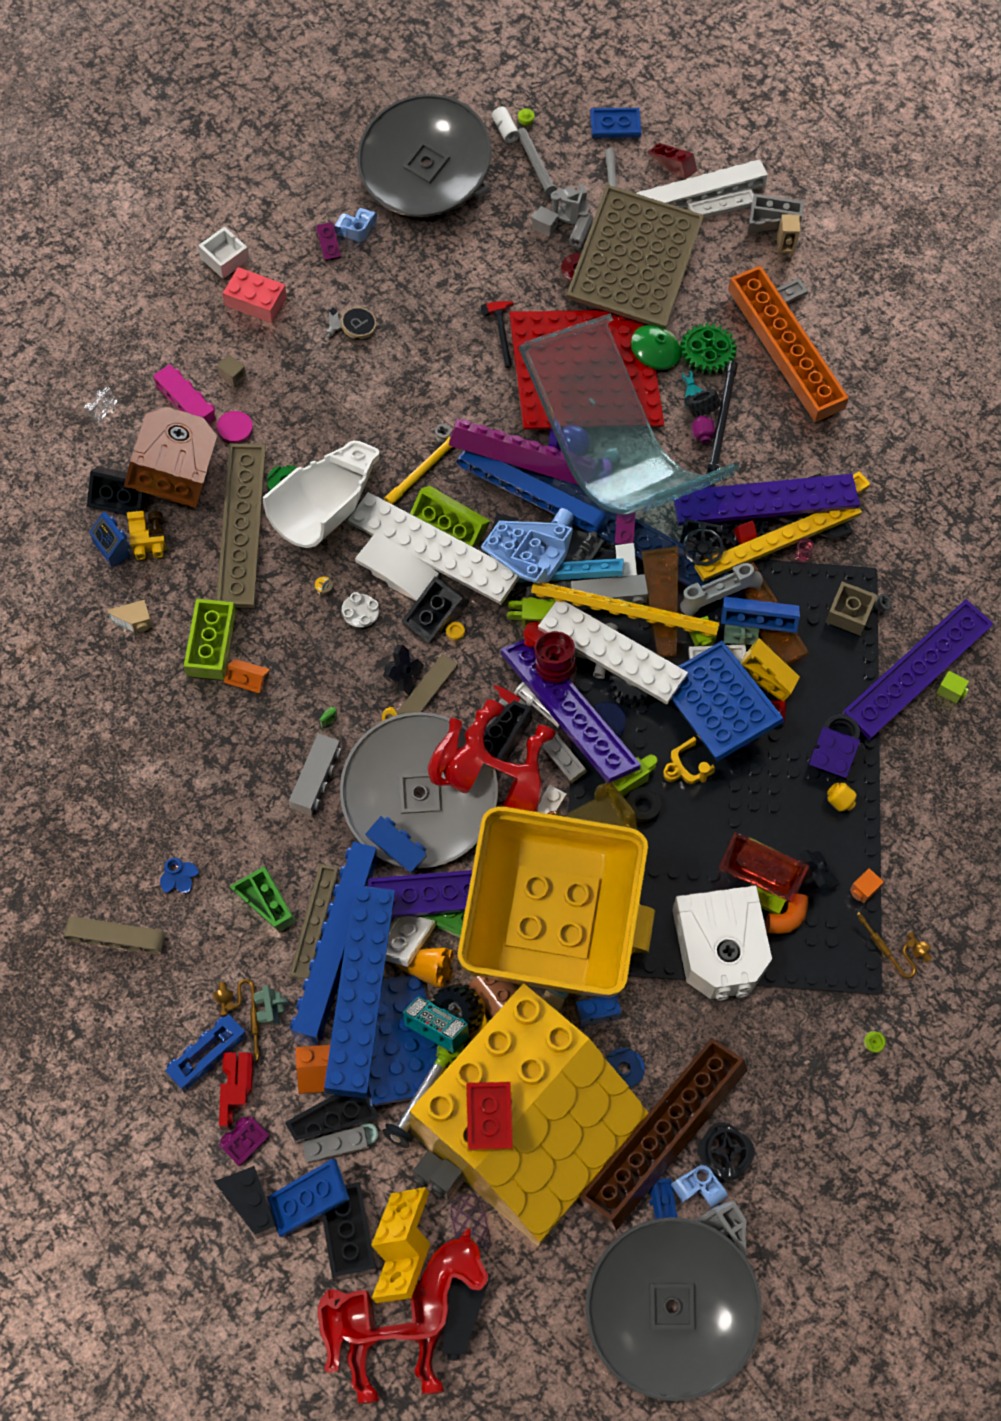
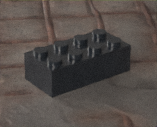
M360 1182L345 1185L350 1200L322 1215L333 1281L376 1273Z

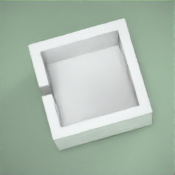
M223 227L198 245L200 258L222 279L249 260L247 246L238 238L235 239V235L226 227Z

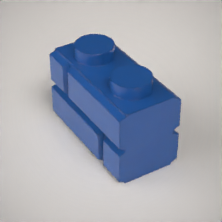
M617 995L576 1002L575 1006L580 1028L607 1022L609 1019L611 1021L620 1019L621 1015Z

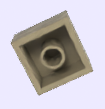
M841 582L826 623L861 636L877 595Z

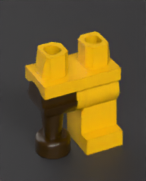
M144 511L127 512L130 544L136 560H144L146 552H152L155 558H162L164 550H167L164 532L160 526V523L163 521L162 512L152 511L148 514V521L152 524V529L147 530Z

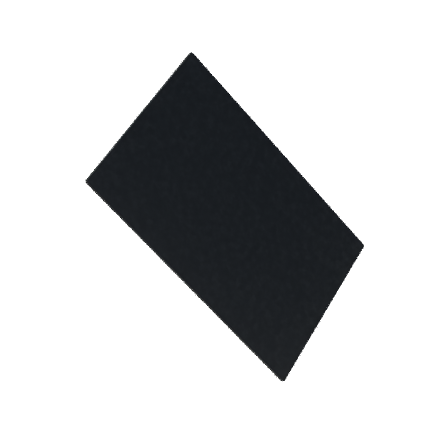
M600 548L592 560L617 559L616 549ZM636 558L637 575L645 574L648 591L647 602L641 605L684 614L681 611L680 603L685 598L684 590L687 586ZM763 559L749 562L754 567V571H758L762 575L763 582L758 589L745 588L739 598L799 606L800 618L797 633L759 628L758 638L796 672L800 678L792 693L785 700V723L778 725L751 741L747 749L741 747L718 762L672 700L665 704L655 697H651L648 703L644 701L642 706H639V703H636V707H631L630 703H628V706H624V702L618 703L616 701L617 697L613 698L611 695L612 691H609L610 671L606 669L605 678L598 679L593 676L596 663L577 657L576 688L635 758L639 757L642 760L646 756L648 757V755L653 754L658 760L656 769L652 770L649 774L648 781L638 788L645 787L654 790L660 797L661 810L653 821L640 823L633 820L627 813L626 800L629 794L616 801L605 787L606 781L572 741V753L585 767L587 772L573 783L570 782L568 817L632 828L642 833L648 843L639 904L653 908L655 915L649 953L631 954L628 976L686 981L672 911L676 896L751 886L740 858L748 839L751 838L803 863L801 870L806 865L799 854L804 850H810L812 853L820 851L830 871L840 883L834 889H830L828 886L819 888L817 884L807 887L803 884L798 874L789 895L803 894L808 896L806 918L797 929L789 933H767L772 960L756 986L880 995L882 993V952L871 939L872 935L858 920L857 913L864 916L874 933H878L882 939L881 888L865 904L856 900L850 891L853 883L869 868L881 879L879 732L871 740L860 732V743L847 778L809 765L815 746L820 748V745H817V740L826 721L831 716L842 714L851 703L879 679L878 611L874 606L871 609L861 636L826 623L841 582L848 583L878 596L877 569L872 567ZM611 577L582 578V580L611 578ZM722 599L700 607L697 613L692 616L697 618L708 616L710 621L719 623L713 645L724 639L725 624H721ZM588 608L583 610L584 613L605 625L607 623L617 625V632L676 666L688 661L689 647H695L689 631L683 630L682 627H667L664 623H650L646 619L639 617L638 619H632L626 614L620 613L615 615L609 613V610L604 609L594 610ZM725 643L726 645H746V652L752 646L747 644ZM759 687L762 690V692L766 693V697L769 700L782 701L779 698L772 695L771 693L764 690L763 688ZM834 725L830 728L852 736L851 731L843 725ZM695 737L696 745L678 754L682 765L690 774L697 775L700 773L698 769L699 764L707 762L710 766L713 765L715 767L714 773L707 776L705 782L699 780L694 784H688L682 777L674 782L666 781L663 771L668 763H672L671 751ZM846 783L855 791L857 795L856 805L850 811H838L828 802L827 791L833 784ZM639 799L636 802V807L638 810L646 812L651 808V803L647 799ZM788 897L780 914L785 913L788 908ZM761 908L766 929V918L770 912Z

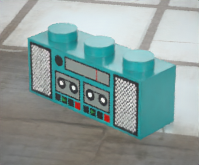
M418 996L403 1011L405 1026L452 1053H455L469 1038L468 1024L463 1019L451 1015L447 1010L435 1006L429 1000Z

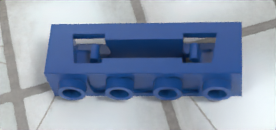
M229 1014L226 1017H220L210 1031L206 1030L200 1035L199 1041L194 1045L191 1044L186 1047L181 1057L173 1059L167 1065L165 1072L183 1093L221 1061L223 1053H230L247 1037L245 1031ZM220 1037L221 1042L195 1065L197 1068L193 1070L189 1063L192 1064Z

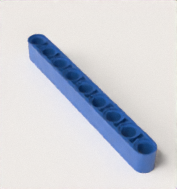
M465 450L461 452L456 460V463L462 469L554 515L561 508L567 509L573 514V524L590 533L591 531L597 533L606 520V515L602 511L504 462Z

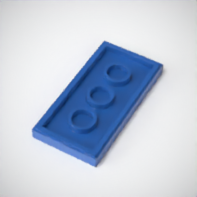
M336 1159L327 1161L267 1196L279 1237L289 1235L350 1200Z

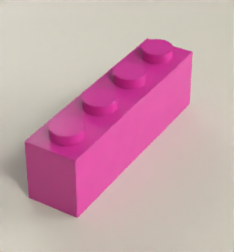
M169 364L153 375L155 386L178 410L203 417L208 424L216 420L214 406L210 402L207 403L202 393L196 391L192 383L188 379L185 380L177 368L174 369Z

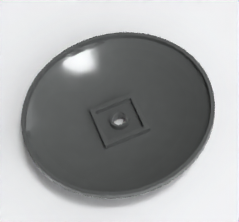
M414 95L389 105L369 123L359 143L357 155L358 170L368 193L383 207L406 216H434L460 206L479 189L490 167L491 142L483 121L466 104L443 95ZM425 160L431 161L429 165H423L422 163Z
M677 1217L653 1219L640 1223L619 1235L606 1248L597 1261L591 1274L586 1294L585 1309L588 1331L596 1352L604 1365L618 1380L640 1394L660 1400L682 1401L695 1399L710 1394L724 1386L746 1364L753 1352L760 1332L762 1320L761 1294L750 1263L741 1250L724 1234L704 1223L691 1219ZM669 1300L677 1302L678 1308L675 1312H668L666 1310V1303Z

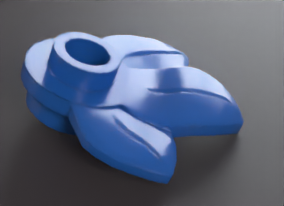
M171 858L164 865L165 872L160 878V884L165 893L170 892L173 888L182 893H189L192 887L191 877L198 875L199 871L191 862H182L178 858ZM173 866L178 867L176 871L171 870Z

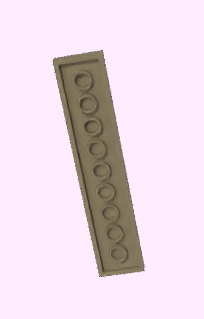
M229 444L216 601L234 602L235 608L255 607L266 454L265 444Z

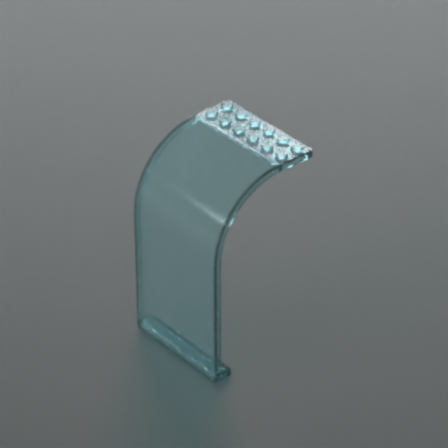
M611 314L528 340L518 347L572 475L589 498L605 510L616 514H631L644 509V512H647L655 507L696 492V490H701L723 481V479L734 476L733 472L740 469L738 463L735 462L705 475L694 474L678 466L663 451L653 434L609 329L608 323L613 321Z

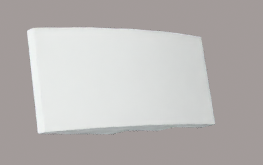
M375 532L355 558L356 563L371 570L372 575L387 582L388 587L417 601L434 576L437 578L439 576L437 571L415 557L414 554L378 532Z

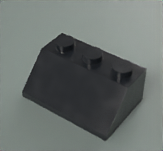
M99 466L90 471L88 507L127 515V512L143 511L148 494L133 488L124 487L127 472Z

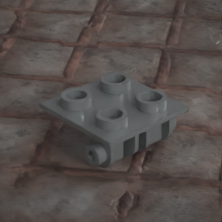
M573 529L567 556L563 561L592 560L604 543V540L597 538L598 534L595 531L587 534Z

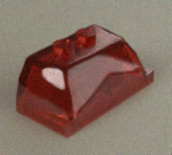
M735 832L718 869L793 903L809 865Z

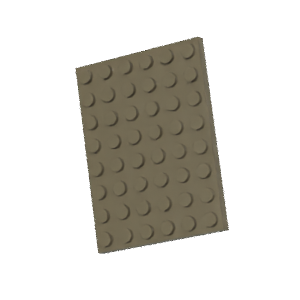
M607 184L566 298L648 325H655L666 329L704 215Z

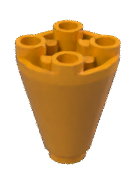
M446 947L420 949L408 967L396 963L395 965L400 970L436 988H443L446 981H451L453 970L450 967L454 958V951Z

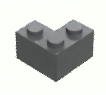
M429 1150L413 1169L414 1180L421 1186H425V1184L432 1189L431 1193L439 1199L443 1197L447 1200L462 1180V1170L446 1158L442 1161Z

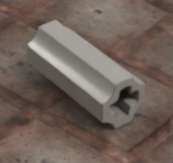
M587 214V216L579 215L569 238V244L572 247L578 249L583 247L593 223V216L591 214Z

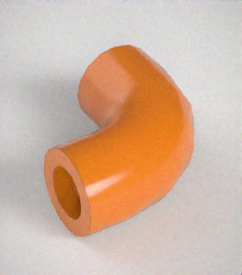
M803 894L789 895L788 908L785 913H768L766 932L770 934H783L797 929L806 918L808 896Z

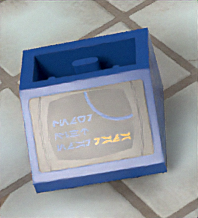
M103 512L89 533L92 542L112 568L130 557L128 550L130 545L127 542L128 538L122 529L119 531L117 528L118 524L114 517H109L106 512Z

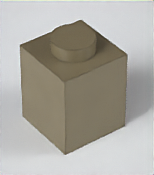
M230 355L220 360L217 365L218 375L233 387L246 377L245 366Z

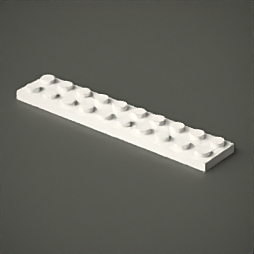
M367 492L348 519V523L371 536L378 532L414 554L415 557L431 568L500 605L520 578L491 556Z

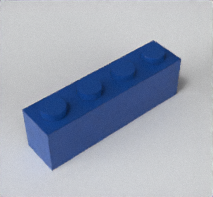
M724 596L721 624L797 633L800 618L799 606Z

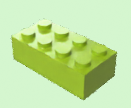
M196 599L184 661L186 676L224 680L236 615L234 602Z

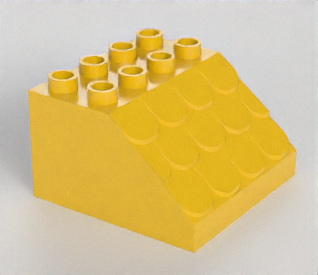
M523 983L409 1110L411 1135L442 1161L446 1158L462 1170V1180L539 1247L649 1112L629 1089L626 1082L604 1058L595 1044ZM511 1082L513 1150L468 1151L466 1083Z

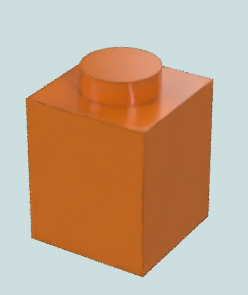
M869 868L853 883L850 888L851 894L856 900L865 904L881 888L884 881Z

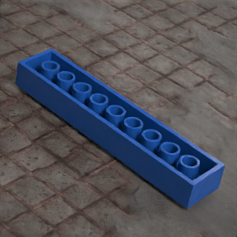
M353 841L352 847L347 848L345 855L347 862L345 866L342 865L339 873L341 881L340 884L335 885L333 892L335 899L333 903L330 902L327 910L329 918L328 921L323 922L321 929L323 936L321 940L317 941L315 947L317 955L310 962L309 971L311 973L309 978H305L303 984L304 995L303 998L299 997L296 1006L298 1013L296 1017L292 1018L290 1024L291 1034L297 1043L308 1046L320 1045L340 982L354 885L368 887L367 878H373L378 862L376 847Z
M354 885L324 1094L367 1098L395 890Z

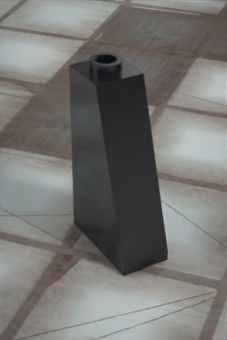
M487 1273L488 1281L486 1285L480 1290L471 1289L458 1278L453 1277L448 1293L449 1312L443 1335V1356H447V1360L460 1361V1357H465L489 1284L490 1273Z

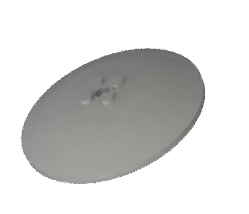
M412 712L388 718L372 727L358 740L344 764L340 781V800L346 822L353 835L361 844L376 847L377 857L390 864L402 867L365 835L380 816L384 819L389 817L396 824L394 827L397 830L401 831L403 829L411 836L409 840L414 844L418 842L426 848L425 853L427 857L417 868L425 869L445 865L471 850L478 842L481 820L484 813L489 809L495 808L497 805V774L494 768L484 763L473 786L466 794L451 786H436L431 783L428 775V764L436 746L449 731L450 718L427 712ZM464 725L461 726L458 748H462L466 744L465 732L468 728ZM416 788H423L425 795L417 798L414 795V790Z

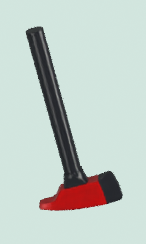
M498 301L486 303L480 306L484 316L495 315L505 368H511L512 363L503 312L508 307L514 306V302Z

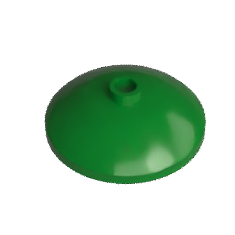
M655 325L642 326L634 332L631 338V348L636 358L652 369H670L677 364L681 357L679 341L669 330Z

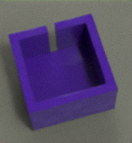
M823 726L817 740V745H820V748L815 746L809 765L847 778L860 739Z

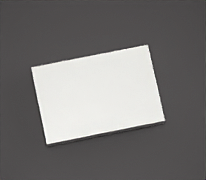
M419 916L395 917L390 924L385 961L408 967L436 927L435 921Z

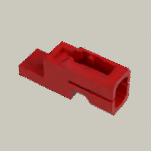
M239 1052L238 1057H236L237 1053H223L222 1071L227 1077V1084H220L219 1127L221 1130H229L230 1124H233L234 1113L230 1109H247V1097L252 1093L253 1085L252 1053Z

